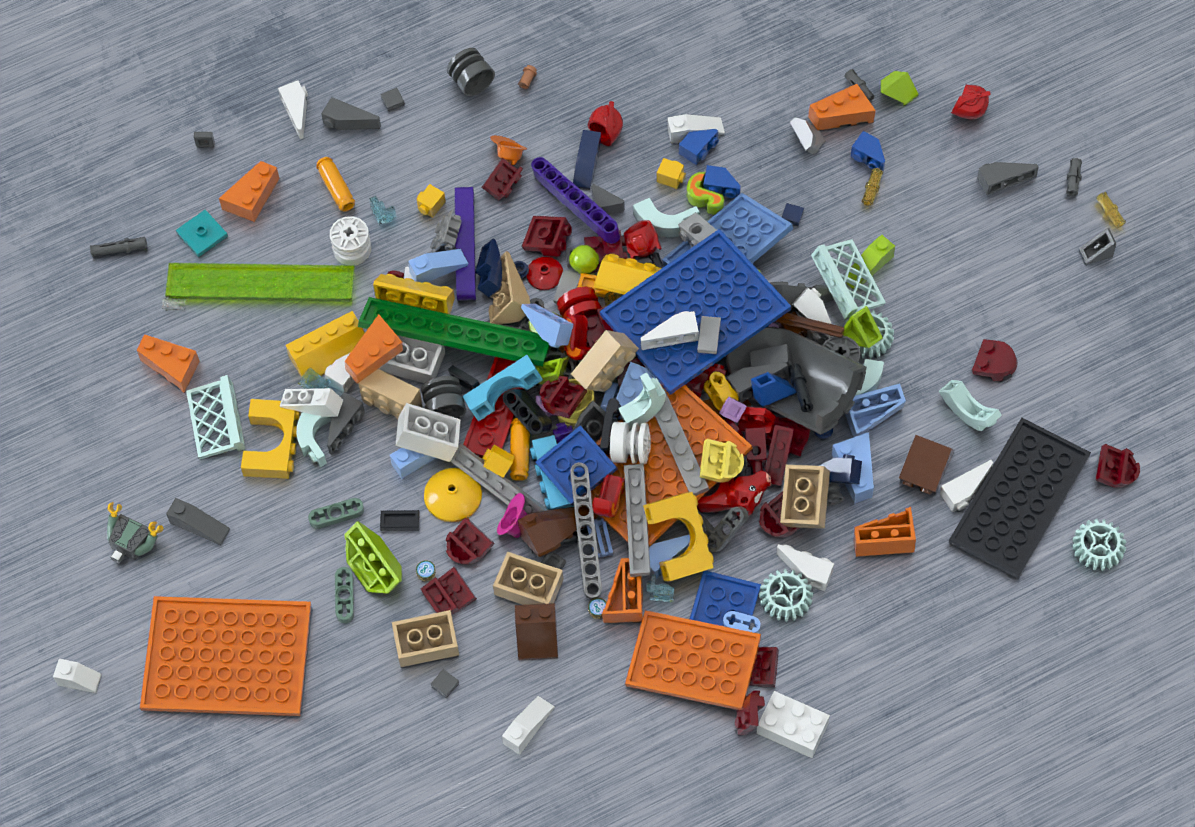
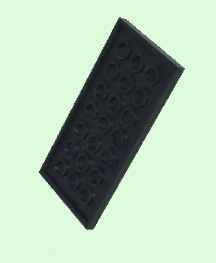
M1021 417L951 535L949 543L1019 579L1090 457L1091 452Z

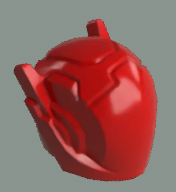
M966 84L962 96H959L951 113L965 119H978L982 117L989 105L990 91H986L981 86Z
M610 101L609 105L600 106L592 112L587 126L590 131L601 132V143L611 146L622 131L623 118L620 112L614 108V102Z
M650 220L639 221L624 232L627 251L631 259L647 257L654 253L657 248L659 250L662 249L657 231Z

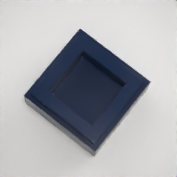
M786 203L782 218L792 225L799 226L804 208Z

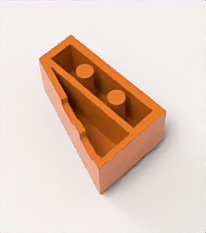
M379 314L345 360V370L357 384L403 351L402 341Z
M621 558L605 609L602 612L603 622H642L643 576L631 577L629 558Z

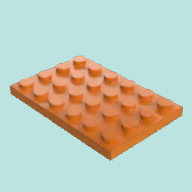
M645 610L625 685L631 688L741 710L749 688L761 641V634Z

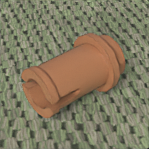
M531 65L524 67V73L518 85L523 89H529L533 77L537 75V69Z

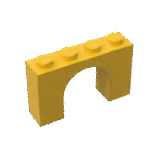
M250 400L248 414L250 424L275 426L284 433V437L280 445L271 451H243L241 463L243 476L289 479L290 472L294 470L292 455L296 454L294 439L297 437L296 424L301 416V412L281 408V401Z
M693 492L682 493L643 505L648 524H655L674 518L682 521L689 530L690 543L687 550L678 557L659 562L664 581H673L713 568V555L708 550V537L703 532V519L698 514V501Z

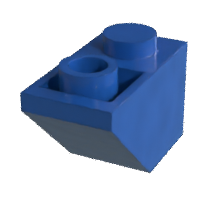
M708 129L689 132L679 143V154L697 165L700 160L703 161L706 158L708 151L718 144V130Z
M862 131L852 145L851 157L857 162L868 165L872 170L883 173L885 158L878 138Z
M707 165L703 188L722 194L727 198H736L740 194L741 186L724 167Z
M769 372L751 379L753 396L762 407L796 393L795 388L787 380Z

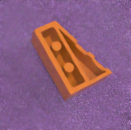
M855 84L811 104L808 118L818 131L839 128L840 125L846 124L853 126L860 122L874 123L876 110L858 84Z
M262 161L256 164L219 198L222 210L255 222L280 179L277 167Z
M145 334L137 348L140 361L155 372L160 373L167 381L173 383L185 393L200 362L195 350Z
M911 507L898 514H889L887 518L879 521L875 519L854 527L856 557L915 552L916 537Z

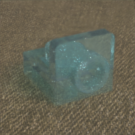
M376 196L369 198L371 210L379 225L389 223L396 218L394 206L385 208L382 201L379 202Z
M309 368L298 384L304 389L330 388L328 385L331 383V380L329 378L325 380L312 368Z
M652 574V579L647 581L646 592L650 593V600L673 602L674 587L667 584L656 585V575Z

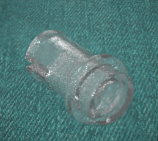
M169 296L163 297L162 309H165V311H168V309L185 311L186 306L183 305L186 304V299H173Z

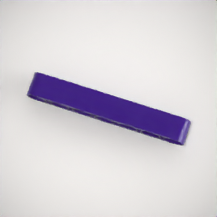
M538 157L532 161L533 174L539 183L605 242L610 244L618 242L620 239L618 224L611 216L545 158Z
M455 187V215L460 216L462 221L455 244L456 249H461L468 262V266L456 270L457 301L476 300L474 188Z

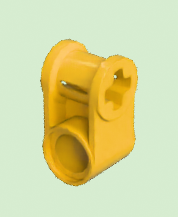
M713 372L709 380L704 384V391L708 394L714 406L720 411L728 396L738 401V395L722 373Z

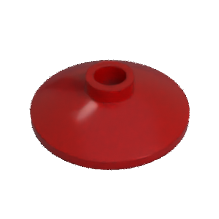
M539 257L528 265L529 273L526 277L531 286L539 290H550L558 286L563 268L556 259Z

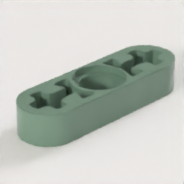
M351 498L314 509L308 515L309 523L313 528L320 529L360 517L364 513L363 502L358 498ZM353 505H356V506H357V509H358L357 511H354V510L352 509V508H353V507H352ZM344 507H346L348 514H345ZM339 509L342 511V514L339 517H332L331 512ZM315 516H319V522H316Z
M341 567L335 572V613L338 621L341 623H349L354 618V578L351 569L348 567ZM344 573L347 575L346 585H343L341 578ZM342 591H348L350 596L347 599H341L339 594ZM343 605H346L348 612L346 617H343L341 614L343 613Z

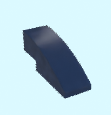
M583 129L573 177V184L580 189H591L601 144V132Z
M494 238L481 248L475 273L481 276L477 289L488 297L501 288L502 282L501 257Z

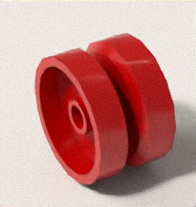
M587 286L578 287L564 293L556 303L560 315L565 320L569 315L589 316L596 314L597 309L602 308L598 302L595 290Z

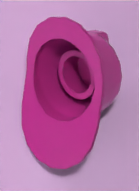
M518 493L510 501L497 527L499 535L507 533L515 538L520 537L521 534L517 520L527 515L523 509L525 497L522 493Z

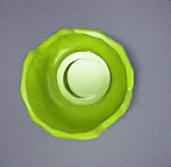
M579 245L571 252L569 263L579 274H589L598 266L599 255L592 247Z

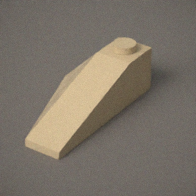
M505 251L501 256V288L490 296L493 298V305L489 306L490 323L498 325L520 322L526 316L521 308L522 304H530L529 295L508 251Z

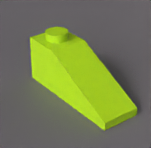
M881 234L861 254L872 276L894 257L895 245ZM854 263L851 266L852 268L860 271V266L857 263ZM851 272L848 274L849 278L857 280V275ZM861 278L859 283L864 284L867 280ZM846 282L850 288L854 289L853 285Z

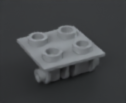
M453 210L448 215H444L441 223L438 222L435 228L437 235L430 246L432 253L437 252L441 246H445L446 250H452L455 247L462 221L460 216H452Z

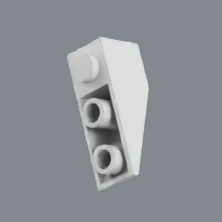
M331 388L285 389L280 407L321 417H338L343 399Z
M778 544L777 555L791 570L795 571L796 575L801 573L802 579L807 578V585L826 591L833 573L834 563L827 558L814 557L806 551L794 550L789 545Z

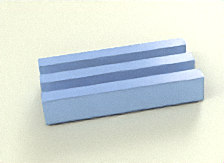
M602 518L598 521L595 519L594 525L601 553H598V558L612 556L613 550L606 522ZM600 525L603 527L608 552L604 550L599 529ZM586 526L588 535H590L592 530L589 526Z

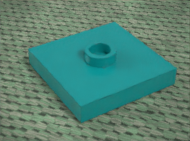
M206 209L176 230L180 238L198 257L228 237L227 232Z

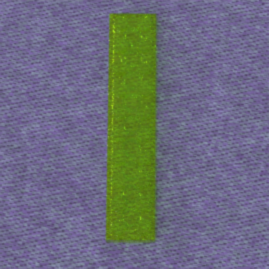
M169 263L165 296L166 299L352 302L355 267L354 265Z

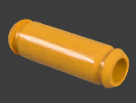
M329 157L319 159L316 168L336 205L339 206V210L343 212L351 210L355 206V199H353L333 159Z
M515 418L511 422L510 454L514 455V459L510 466V477L515 481H523L529 476L527 472L529 471L530 432L518 418Z

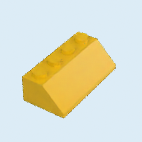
M615 254L605 255L601 262L594 287L624 295L662 268L655 267L652 263H639L631 258H619Z
M380 274L373 283L376 299L446 314L451 313L455 300L454 289L447 286L440 287L429 282L421 283L410 278H398L392 274Z
M353 311L285 345L289 358L305 384L325 375L326 368L332 365L335 360L351 353L365 334L363 328L358 327L359 320Z

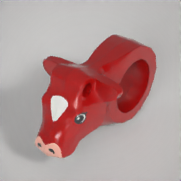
M760 470L751 476H742L735 480L731 479L727 482H721L719 489L714 494L701 497L698 500L697 509L700 512H718L741 506L746 508L748 516L752 515L754 508L760 504L764 492L771 486V477L764 470Z

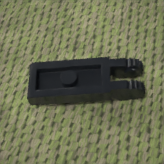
M615 398L608 401L600 448L606 455H610L612 425L614 422H619L617 418L620 416L618 408L621 405Z

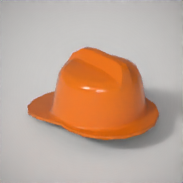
M497 135L490 137L497 144L498 157L505 159L511 165H515L521 159L523 151L527 150L526 147L521 146L512 139Z

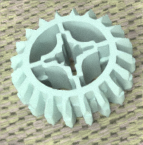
M874 310L871 315L883 339L870 348L859 346L862 359L865 355H869L871 360L873 355L878 358L880 353L885 354L886 350L890 349L891 343L894 340L892 323L888 322L887 317L882 318V313L876 315Z
M1097 518L1094 520V523L1088 520L1086 525H1080L1072 540L1074 543L1072 548L1076 550L1075 557H1080V563L1085 561L1086 568L1092 565L1093 570L1100 567L1101 571H1103L1105 566L1111 569L1113 564L1118 565L1119 560L1123 559V553L1126 551V540L1123 539L1124 533H1118L1119 526L1113 528V522H1110L1109 525L1105 524V519L1102 520V523H1099ZM1085 538L1088 539V543L1090 544V548L1088 550L1084 544ZM1109 540H1112L1114 544V551L1110 549Z
M784 569L782 574L777 570L776 576L770 573L769 579H764V585L760 587L762 592L759 593V598L762 599L760 604L765 606V612L770 611L771 618L777 615L778 621L781 617H785L786 622L789 620V617L795 621L796 615L802 617L803 611L808 612V606L812 604V586L807 585L808 580L807 578L802 579L801 573L796 576L794 570L790 574L787 573V569ZM779 585V590L770 595L772 589ZM802 595L800 602L793 606V600Z

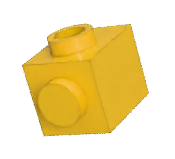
M663 158L657 170V182L677 189L686 177L684 165L678 161Z
M431 184L424 191H421L416 199L418 210L423 215H429L432 218L446 203L445 193Z
M493 445L491 450L487 449L483 455V467L504 478L513 463L514 455Z

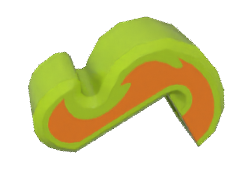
M706 172L693 174L687 184L686 196L688 202L694 207H707L709 214L716 215L724 208L723 195L702 188Z

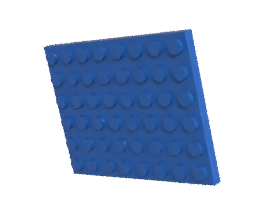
M718 229L602 309L600 316L614 332L624 333L639 348L635 353L636 357L671 395L789 312L791 305L721 229ZM684 311H694L699 332L702 316L721 318L717 354L698 353V341L646 350L641 349V337L675 314Z

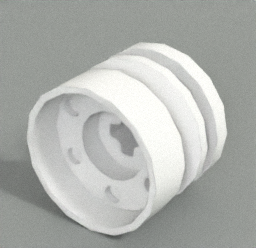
M350 216L338 219L330 229L332 250L335 258L341 264L348 266L358 265L369 258L371 240L365 222L360 218Z
M614 422L610 436L611 461L626 463L630 454L632 463H637L639 458L640 464H646L651 449V435L648 423H642L640 427L638 423H634L630 431L628 423Z

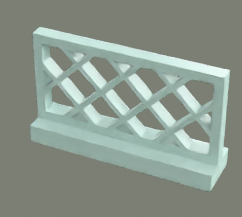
M852 239L825 246V244L820 245L812 253L811 256L844 319L850 318L865 306L873 309L886 303ZM849 246L852 254L844 252L843 248ZM828 251L838 254L837 258H832ZM840 256L849 260L848 265L839 261ZM852 262L860 266V271L851 267ZM837 266L846 270L845 275L839 273ZM849 272L858 276L856 281L848 277ZM861 278L867 280L869 283L868 287L859 283ZM846 282L854 286L853 291L847 288ZM857 288L866 291L865 297L856 293ZM869 293L874 295L878 301L873 302L869 300ZM854 298L862 301V306L857 307Z
M228 375L220 377V381L186 391L198 458L200 460L234 449L238 451L246 449L234 385ZM220 387V393L216 398L210 395L213 389ZM203 394L198 403L193 401L192 395ZM207 397L214 400L209 409L202 406ZM218 403L224 407L220 414L213 411ZM200 408L207 411L201 420L196 417ZM210 414L217 417L212 425L205 422ZM221 419L226 421L227 424L223 431L216 428ZM203 425L210 428L205 436L199 434V430ZM213 431L220 433L215 442L208 439ZM224 436L230 440V445L221 446L219 443ZM206 441L212 444L209 451L202 452V447Z

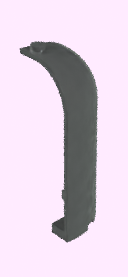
M769 326L726 355L728 371L731 374L742 368L751 367L750 352L787 344L789 353L792 355L793 369L795 370L794 363L799 364L802 374L806 378V387L813 404V409L810 411L808 406H806L808 412H803L797 393L775 401L770 405H765V407L819 434L831 430L838 424V419L844 413L848 414L855 403L853 399L857 390L862 389L867 369L866 366L797 333ZM789 372V376L786 377V378H784V379L787 380V381L791 384V378H792V377H791L790 372ZM754 396L751 397V398H749V399H751V400L757 402L756 399L754 398Z

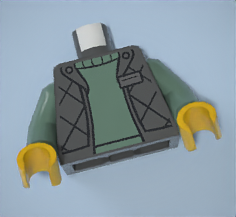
M114 502L109 503L107 509L111 514L108 517L107 540L111 548L115 550L110 558L120 564L125 556L136 559L138 556L151 551L157 540V533L163 531V526L159 525L156 530L157 521L151 522L147 527L122 514L118 516L117 513L122 510V505L117 504L115 511L113 509Z

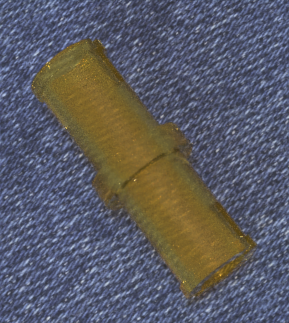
M878 168L872 169L869 181L865 184L866 190L861 202L867 206L873 205L876 192L880 189L879 183L883 171Z
M1107 192L1101 193L1096 197L1104 209V214L1109 216L1115 228H1119L1126 223L1118 211V206L1113 204Z

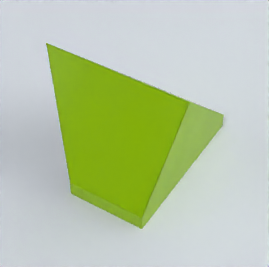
M893 71L881 80V93L900 101L905 106L919 95L908 72Z
M867 306L853 314L844 325L845 331L843 336L853 339L858 346L870 348L883 339Z
M569 356L544 362L543 367L535 366L543 379L537 384L543 385L548 380L553 382L558 380L559 376H564Z

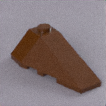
M582 506L578 509V513L581 516H587L589 509ZM574 507L534 512L517 520L521 539L538 557L561 546L560 543L566 538H572L573 533L577 530ZM593 511V516L595 520L599 517V515H596Z

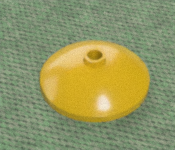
M448 468L437 472L429 479L424 490V501L427 509L434 517L445 522H459L465 517L469 518L477 511L482 500L481 485L460 468ZM451 487L455 488L454 491H449Z

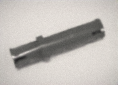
M144 236L90 245V253L92 257L118 252L129 253L132 250L147 248V241Z

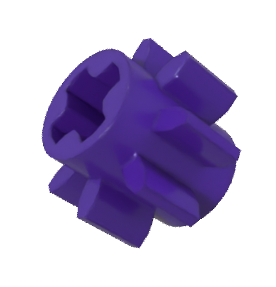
M565 422L556 424L557 428L552 430L557 444L573 431L572 426H567Z

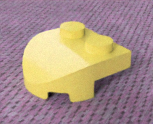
M706 439L703 446L700 477L716 482H727L733 479L743 469V454H740L736 448L737 446L730 441L722 443Z

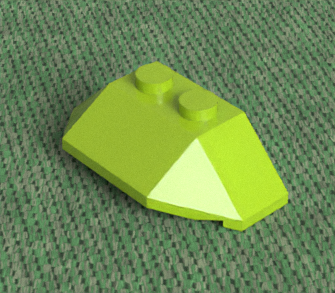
M357 521L344 534L346 540V562L367 592L389 594L402 581V566L382 538Z

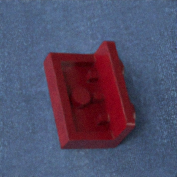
M502 158L481 188L498 201L503 197L507 198L513 190L510 188L512 184H516L522 177L520 173L523 168L520 166L516 169Z

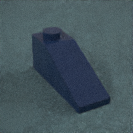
M843 455V458L835 457L819 465L826 467L830 471L829 482L860 484L862 461L856 460L853 455Z

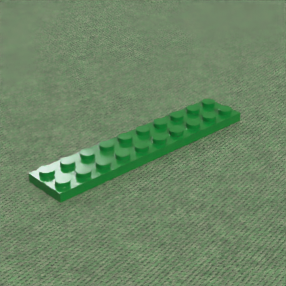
M372 297L368 298L358 321V327L368 329L379 314L397 336L518 361L528 355L534 365L541 367L544 365L550 348L549 342L543 340L535 332Z

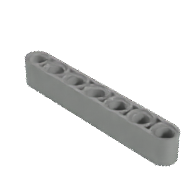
M578 462L571 467L570 476L583 589L586 597L595 599L600 596L602 585L590 481L587 466ZM576 468H582L585 474L582 477L575 476L574 470ZM584 487L587 490V494L583 497L576 494L577 488ZM585 506L589 509V514L581 516L578 513V509ZM583 526H589L592 532L590 535L584 536L581 534L580 529ZM586 545L592 546L594 549L593 554L585 555L583 547ZM587 565L595 566V574L588 575L585 572V567ZM591 584L596 585L598 593L594 595L589 594L587 587Z

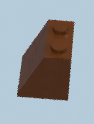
M915 435L899 479H902V484L912 488L914 484L920 486V491L931 495L932 491L937 493L955 450Z
M555 603L515 605L518 660L558 658Z

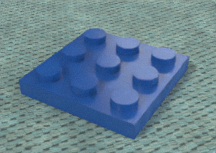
M581 426L576 428L535 462L572 506L574 502L570 473L571 467L575 463L580 462L587 466L591 491L603 482L606 475H611L618 470ZM578 467L574 470V475L577 477H582L585 474L582 468ZM579 487L576 490V494L583 497L587 494V490L584 487Z
M706 570L703 571L690 620L724 626L723 618L727 612L735 611L753 616L761 584ZM735 618L728 620L730 625H733Z

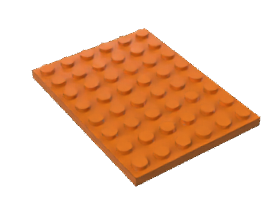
M686 385L671 395L666 391L700 469L703 446L706 439L722 443L730 441L737 446V450L740 454H743V457L753 449L749 442ZM654 416L646 422L649 425L651 435V449L648 461L644 464L646 504L689 492ZM599 439V440L596 442V444H597L599 447H600L601 439ZM629 454L626 463L613 462L618 470L611 475L622 477L625 480L624 465L640 464L639 458L637 463H632ZM705 479L709 490L717 483L716 481ZM603 482L591 491L592 507L594 497L599 498ZM624 488L615 517H600L628 543L626 492ZM706 492L697 495V496H696L697 501H698ZM672 518L655 524H648L649 547L678 519Z
M154 596L140 702L141 711L301 716L311 602Z

